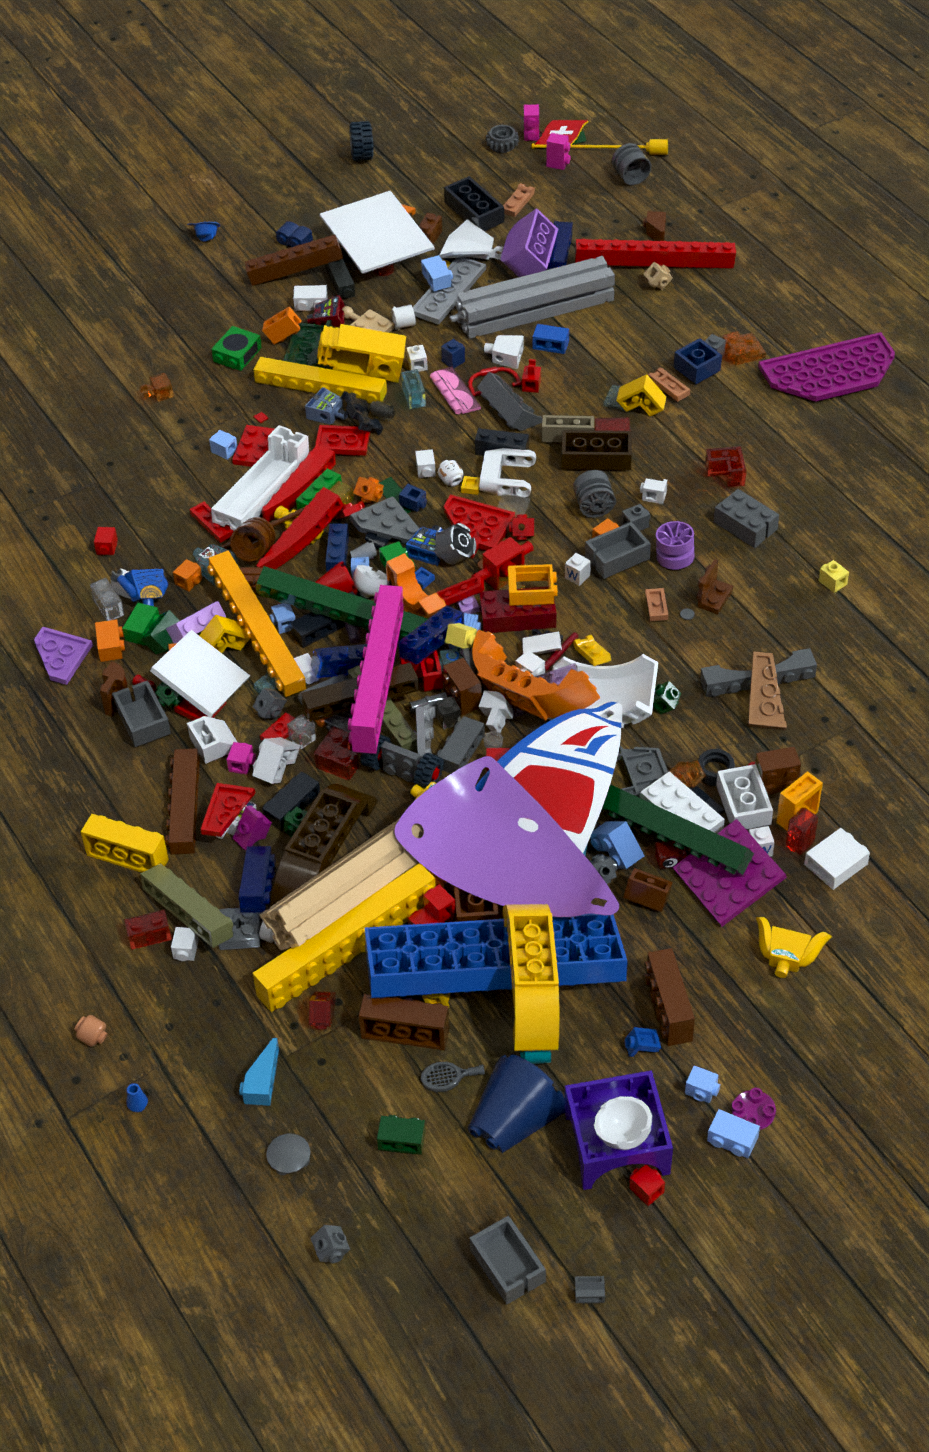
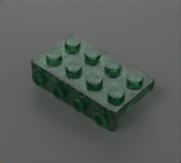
M327 320L326 326H332V321ZM299 323L300 330L292 335L283 361L322 368L323 364H318L317 352L320 334L324 329V325Z

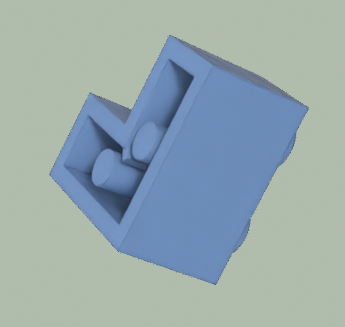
M606 821L593 830L590 836L592 846L597 851H608L610 858L615 861L618 869H627L644 857L626 821Z

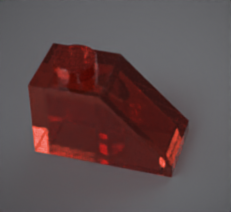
M314 992L309 1000V1026H315V1029H327V1026H331L334 1016L336 992Z

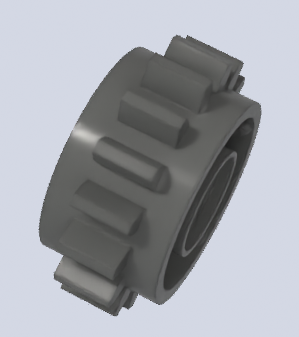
M508 125L494 126L490 132H487V146H490V149L495 152H509L518 145V132H515V129Z

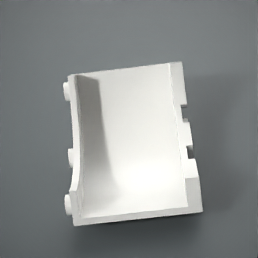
M642 654L630 662L614 666L587 665L562 657L553 665L551 684L554 682L559 685L571 669L578 672L583 671L589 676V681L596 686L600 699L585 709L597 708L608 702L621 704L623 708L621 728L631 722L633 724L639 723L652 715L658 662ZM607 710L606 712L601 714V716L603 718H609L614 713L610 710Z

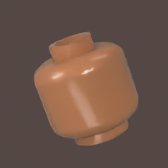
M93 1015L83 1016L74 1029L76 1031V1038L90 1047L95 1046L97 1043L102 1044L108 1034L105 1032L106 1024Z

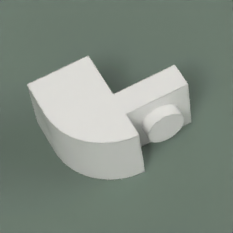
M484 690L478 707L488 717L486 725L493 734L500 735L505 725V719L513 718V709L501 693Z

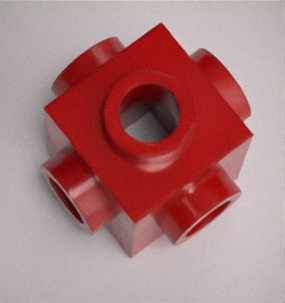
M517 514L516 518H513V522H509V532H513L516 540H527V536H534V518H527V514ZM519 524H524L525 529L519 530Z

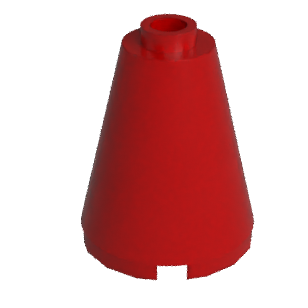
M343 561L336 564L315 581V583L349 593L353 591L355 595L358 594Z

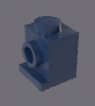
M407 484L399 494V504L401 507L404 506L418 512L420 508L424 509L427 504L426 491Z

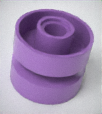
M672 521L661 525L657 529L656 552L658 563L668 569H682L689 566L695 557L693 528L684 522Z

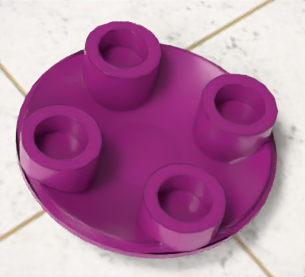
M752 1088L739 1094L732 1102V1115L760 1126L761 1130L773 1122L776 1115V1107L770 1096L759 1088Z

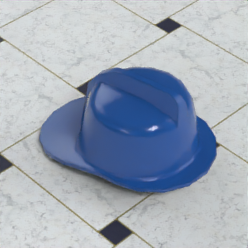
M217 222L187 224L194 227L196 236L203 242L212 240L216 236L217 228L220 227V224Z

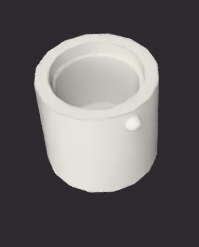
M412 305L393 307L391 309L395 329L400 330L401 328L415 326L416 320Z

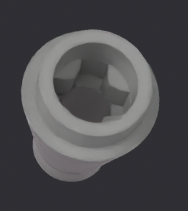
M367 542L350 551L352 558L369 557V559H374V556H377L373 542Z

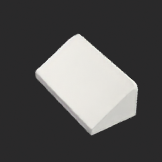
M559 632L523 638V654L528 650L535 655L562 650Z

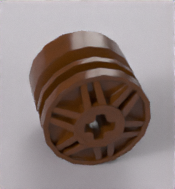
M252 517L233 531L230 545L237 557L251 562L258 560L275 543L276 534L269 521L260 517Z

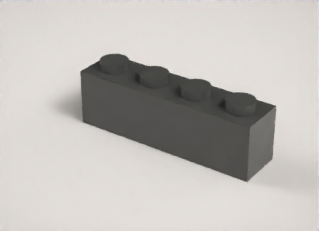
M488 372L477 387L482 392L481 396L490 401L489 405L498 411V415L507 421L506 424L514 430L516 428L523 431L542 423L543 418L533 414L535 410L525 404L523 399L513 392V389L500 376Z

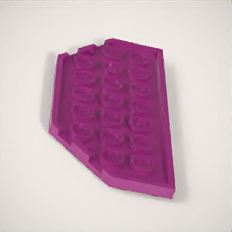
M882 332L759 361L758 367L771 388L812 401H820L877 387L891 365L895 352Z

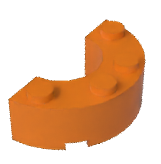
M405 553L387 561V580H391L392 586L403 587V611L429 619L445 610V601L437 593L429 596L421 589L415 576L414 563Z

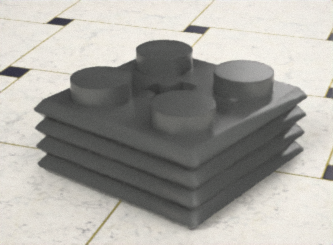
M259 907L219 909L223 915L229 917L233 922V937L219 944L220 950L260 947Z

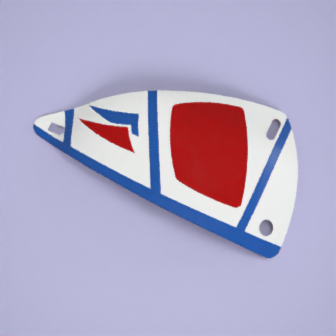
M608 702L592 709H578L558 716L527 735L497 761L546 810L582 853L586 848L604 804L618 756L623 708L617 702ZM607 710H610L614 713L609 718H603L601 716V714H603ZM490 770L487 771L475 786L478 792L482 791L489 777ZM519 818L517 823L524 830L529 832L538 830V824L533 820Z

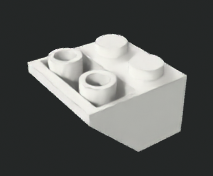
M203 716L187 723L190 739L194 746L198 748V752L205 764L228 755L233 742H237L223 720Z

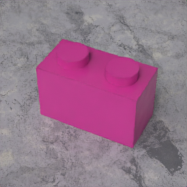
M524 105V141H538L539 105Z
M556 133L550 134L547 140V167L564 170L566 165L569 164L570 155H568L571 146L569 136Z

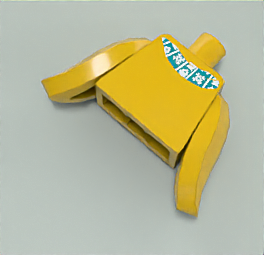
M756 917L761 953L765 958L769 959L770 966L776 967L775 975L780 978H786L788 971L798 972L800 967L810 965L816 959L823 946L832 937L826 932H821L811 940L812 935L772 926L771 932L768 920L765 917Z

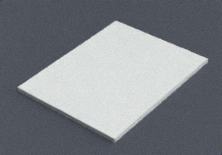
M391 191L320 213L324 223L333 235L336 234L339 243L362 273L434 250L433 244Z

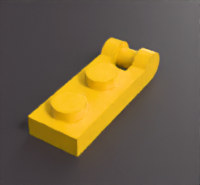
M588 635L582 640L576 639L573 641L576 651L593 666L611 661L610 653L600 646L592 635Z

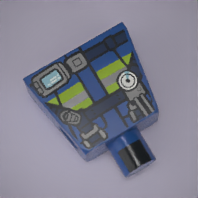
M434 525L432 529L420 528L406 543L408 557L438 566L441 558H438L435 553L436 534L441 532L442 528L438 525Z

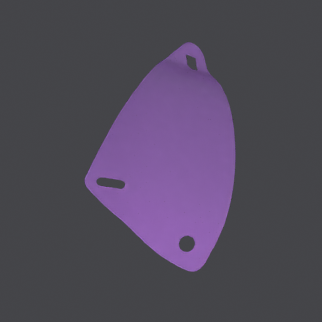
M485 756L477 759L429 788L407 808L395 826L397 840L420 864L446 882L502 906L505 904H548L553 917H574L584 914L612 915L619 909V903L610 888L580 849L546 810L492 757ZM487 767L490 770L489 777L482 791L478 792L475 789V785L483 768ZM520 818L531 819L538 824V830L535 832L526 831L517 822ZM416 823L420 824L424 829V834L421 838H416L412 834V826ZM594 898L607 900L604 907L591 904Z

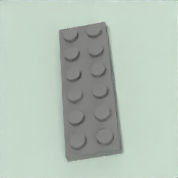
M466 257L455 258L448 266V270H451L453 274V279L451 280L452 287L433 291L430 287L414 305L415 316L439 325L456 305L457 293H466L484 273L486 264Z

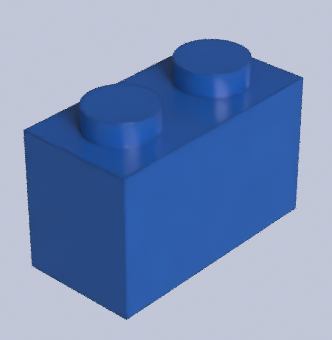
M537 324L533 334V349L565 354L569 343V329Z

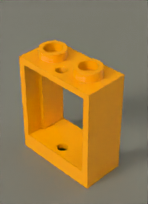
M552 564L508 566L510 606L554 604V596H558L557 585H554V583H557L556 572H553ZM548 580V589L517 591L516 582Z
M807 771L782 791L779 799L777 823L792 834L818 813L823 783Z

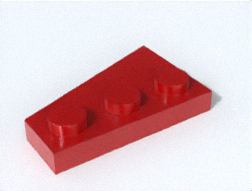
M216 783L201 827V834L221 837L255 795V788Z

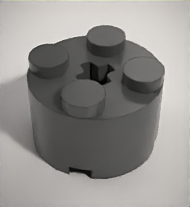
M458 523L437 533L435 540V553L437 557L442 558L451 565L471 557L476 551V541L474 537L471 538L469 534L471 532L470 529L464 524Z

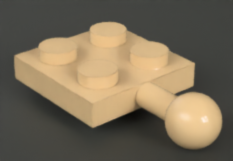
M345 306L342 308L345 319L354 320L349 326L387 333L395 328V323L371 309L360 317L353 313L351 307Z

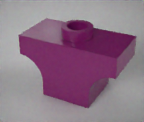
M252 805L246 806L233 839L244 850L251 849L255 842L266 838L272 822Z

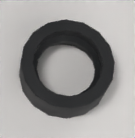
M709 749L704 751L698 759L697 774L705 784L716 786L717 773L709 772L704 766L710 762H719L724 764L727 769L735 768L734 759L725 750Z

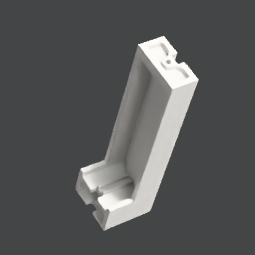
M279 425L268 436L269 450L211 508L212 522L224 527L226 524L230 525V529L235 530L249 518L259 517L263 506L271 500L273 494L277 493L281 485L288 480L291 473L308 456V436L299 432L293 434L290 429Z

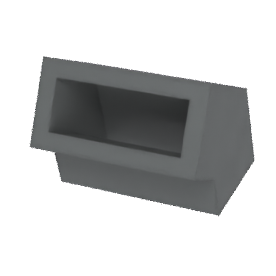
M575 1276L576 1303H605L604 1276Z

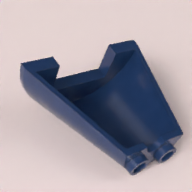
M511 1054L510 1057L502 1055L495 1064L468 1126V1131L475 1138L484 1137L486 1144L491 1149H497L504 1153L565 1113V1098L561 1091H555L554 1086H552L554 1082L537 1066L516 1055Z

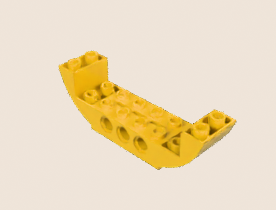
M505 904L503 907L504 927H507L515 1014L513 1028L514 1051L558 1050L559 980L552 913L548 904Z

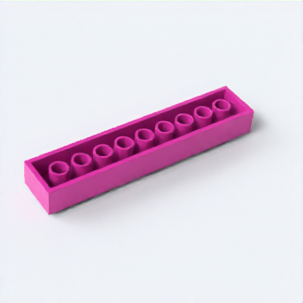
M380 585L379 592H375L374 603L376 606H372L373 619L369 620L370 633L366 635V644L368 645L363 649V658L365 659L360 663V672L362 674L358 675L357 686L359 688L355 689L354 701L356 703L351 706V715L353 717L349 718L348 730H351L349 733V743L352 744L353 752L376 754L403 618V587Z

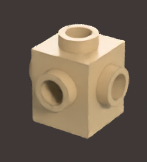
M655 262L644 273L645 277L649 280L648 283L653 288L658 287L661 290L673 279L669 274L670 270L665 265L660 266Z

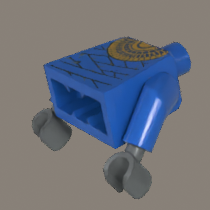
M119 569L117 574L112 571L110 576L112 581L118 582L133 602H142L150 606H154L153 601L163 597L169 585L164 576L163 569L131 570L122 575L123 571Z

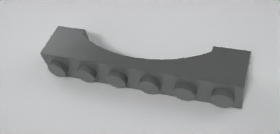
M810 648L792 651V655L788 659L775 665L777 683H790L816 676L817 663ZM720 665L701 668L700 682L706 697L750 689L751 670H729L720 668Z

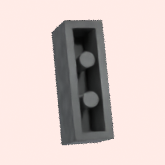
M463 716L460 722L456 723L454 732L451 736L447 737L444 748L440 749L437 753V756L444 759L443 771L452 774L467 765L485 736L484 723Z

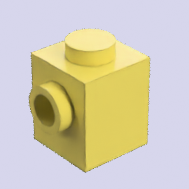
M833 560L820 568L819 582L835 593L847 585L849 571Z
M461 623L448 624L445 642L463 649L472 648L477 629Z

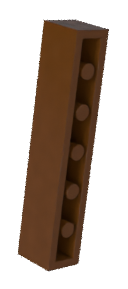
M335 234L245 261V266L250 282L254 286L343 259Z
M198 748L174 749V757H171L170 760L173 772L170 773L172 788H169L171 803H168L170 819H167L169 835H166V847H170L171 855L194 854L200 758Z

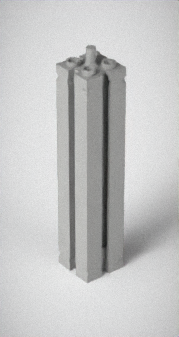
M603 256L596 257V259L592 258L472 289L466 293H457L455 304L458 313L450 316V321L461 323L463 332L470 339L477 335L481 336L603 304L606 301H614V289L612 286L615 284V275L610 267L607 268V262Z

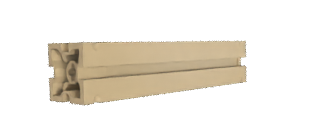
M398 821L393 822L317 876L275 903L270 909L259 914L267 929L271 928L274 933L272 937L280 950L302 945L306 940L315 936L418 863L395 836V826ZM418 823L412 826L413 836L421 838L424 834L423 827Z

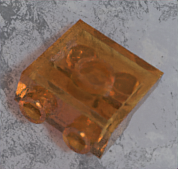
M736 331L722 336V339L726 340L725 351L734 365L766 358V352L753 332L740 335Z

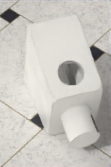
M498 335L494 344L485 343L484 353L492 354V362L495 364L518 369L524 350V336Z

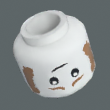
M445 460L440 464L438 475L445 485L456 486L462 481L464 473L456 461Z

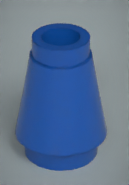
M130 1084L127 1087L126 1105L133 1112L143 1111L147 1106L148 1098L138 1084Z

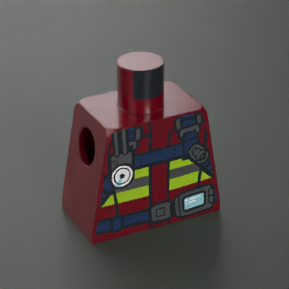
M340 295L317 303L314 313L307 315L308 323L310 325L316 323L321 331H323L324 325L340 328V324H344L345 314L342 310L345 304Z

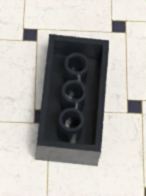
M470 176L444 187V202L464 221L468 219L483 231L505 222L504 206Z

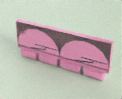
M453 367L434 371V373L430 374L431 380L455 414H461V412L465 414L481 409L480 404Z

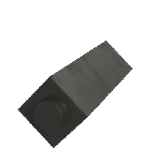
M340 259L324 264L341 299L355 297L354 282L344 260Z

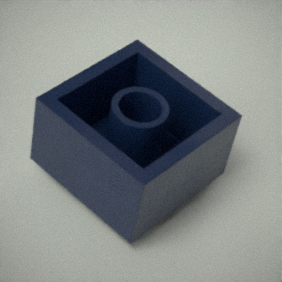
M701 338L675 351L674 368L694 384L721 371L722 355Z

